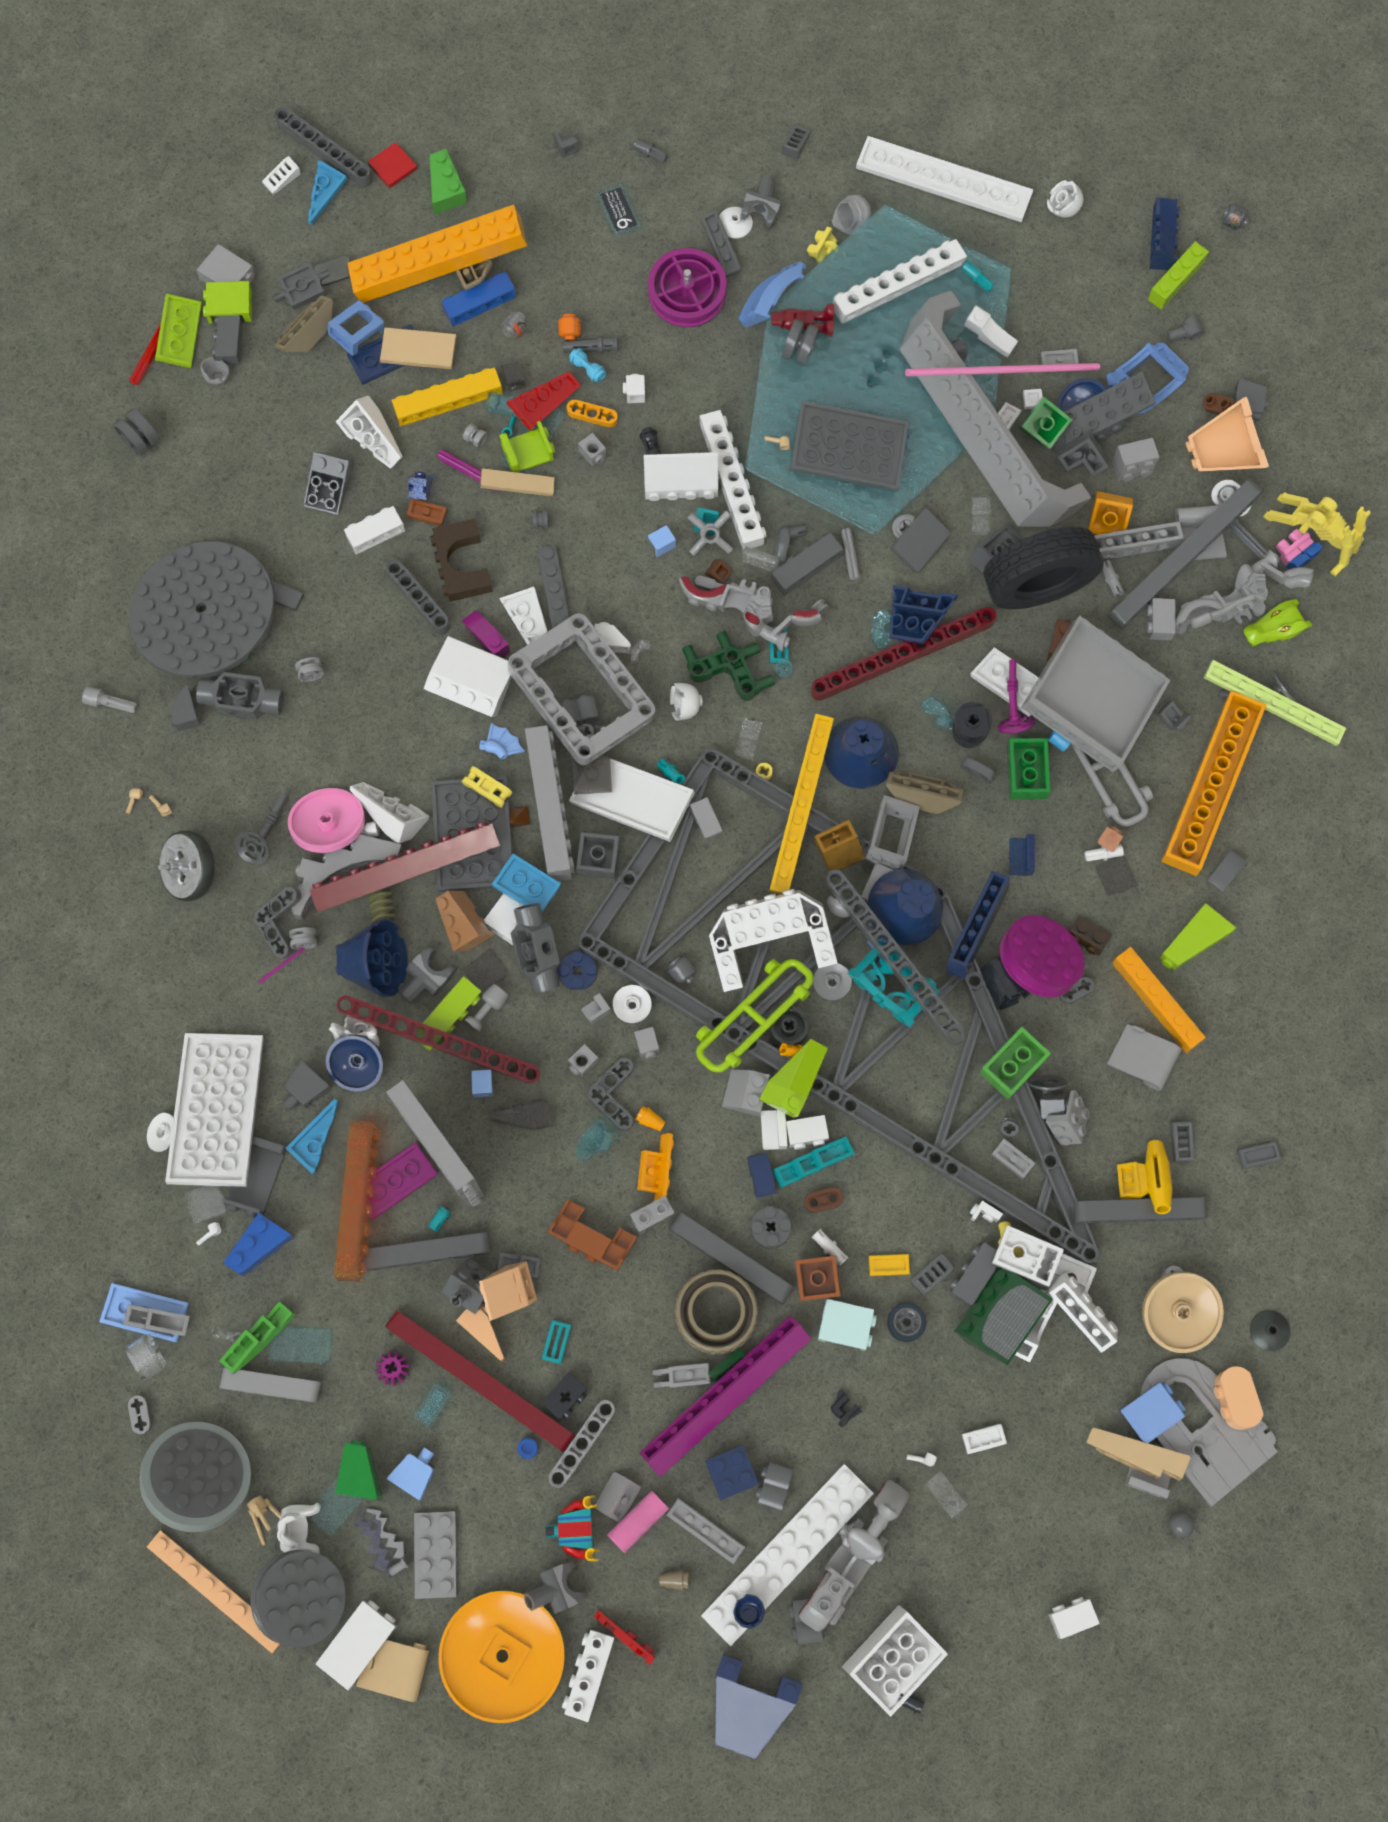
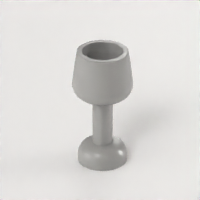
M493 984L482 995V999L485 1002L483 1007L474 1017L468 1016L464 1020L476 1031L480 1032L482 1029L480 1021L491 1008L495 1010L501 1009L508 998V994Z

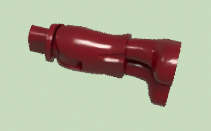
M832 303L827 304L823 311L786 309L780 310V312H772L771 326H779V329L791 330L796 318L804 321L803 331H806L807 327L812 324L819 327L818 333H822L827 337H833L834 304ZM814 321H823L824 323H814Z

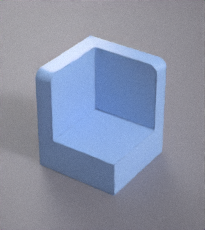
M667 525L648 535V539L655 548V555L657 557L676 547V539Z
M491 1070L471 1071L473 1097H492Z

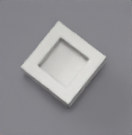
M1041 389L1023 390L1025 410L1033 409L1037 402L1043 398Z

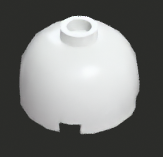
M1064 180L1056 184L1050 192V200H1047L1048 208L1053 214L1062 218H1068L1080 210L1084 199L1082 190L1073 181L1067 182Z
M674 683L675 686H672L670 691V705L674 704L676 712H672V715L677 721L690 719L697 714L699 707L702 706V696L699 695L694 686L688 683Z

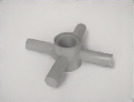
M726 510L714 524H705L693 513H690L687 518L701 530V538L689 552L695 556L706 543H716L729 554L733 548L720 537L719 528L727 521L731 514ZM708 530L715 531V534L711 537L705 535Z

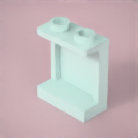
M826 1299L818 1341L832 1342L865 1351L866 1347L871 1346L873 1335H869L870 1328L875 1326L877 1316L873 1315V1309Z

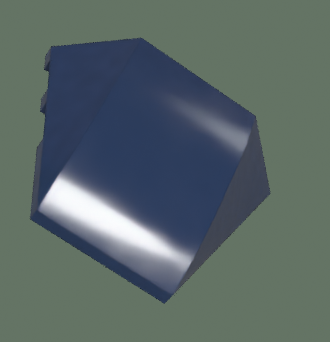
M893 585L894 596L891 604L893 606V614L890 622V638L924 644L934 633L958 595L943 592L937 595L911 591L909 587Z

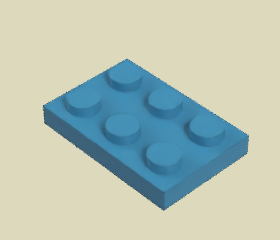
M515 854L511 855L491 884L492 887L522 906L540 903L542 913L561 887V883Z

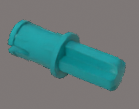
M970 261L965 263L961 270L973 279L974 283L977 282L986 291H990L994 283Z
M665 759L657 761L656 765L667 779H671L679 785L685 781V776L677 770L675 765H671Z

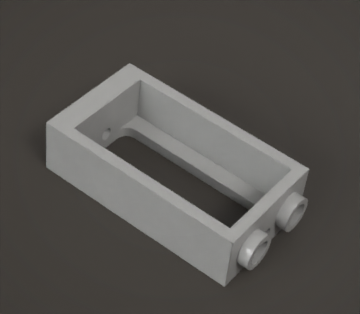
M884 795L878 807L865 859L893 869H903L907 861L920 806ZM887 815L904 821L896 853L878 848Z

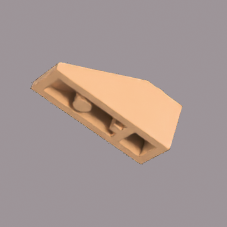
M482 1307L476 1314L466 1309L456 1321L503 1362L505 1358L489 1317L486 1315L485 1308Z

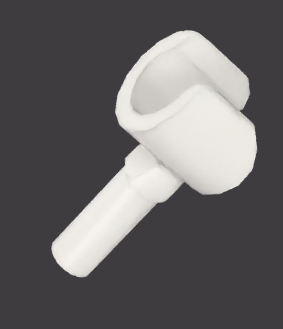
M214 1222L208 1225L209 1232L196 1242L198 1246L208 1238L221 1233L219 1223Z
M928 1452L925 1458L907 1455V1460L918 1461L930 1467L935 1464L937 1459L936 1456Z

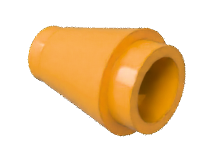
M642 1106L635 1120L639 1121L638 1124L658 1130L659 1132L666 1122L652 1109Z

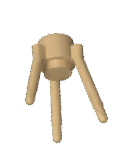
M260 1495L251 1500L247 1506L250 1509L248 1512L253 1519L261 1544L265 1545L266 1542L257 1518L260 1517L265 1528L270 1530V1526L264 1517V1514L268 1512L267 1507L279 1519H281V1513L270 1503L268 1498L264 1500Z

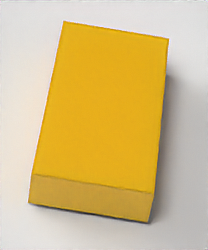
M909 1254L868 1256L870 1276L910 1275Z

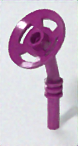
M1011 659L1009 660V680H1007L1010 715L1009 718L998 724L997 728L1001 733L1021 732L1035 724L1033 717L1017 713L1016 692H1018V680H1016V660Z

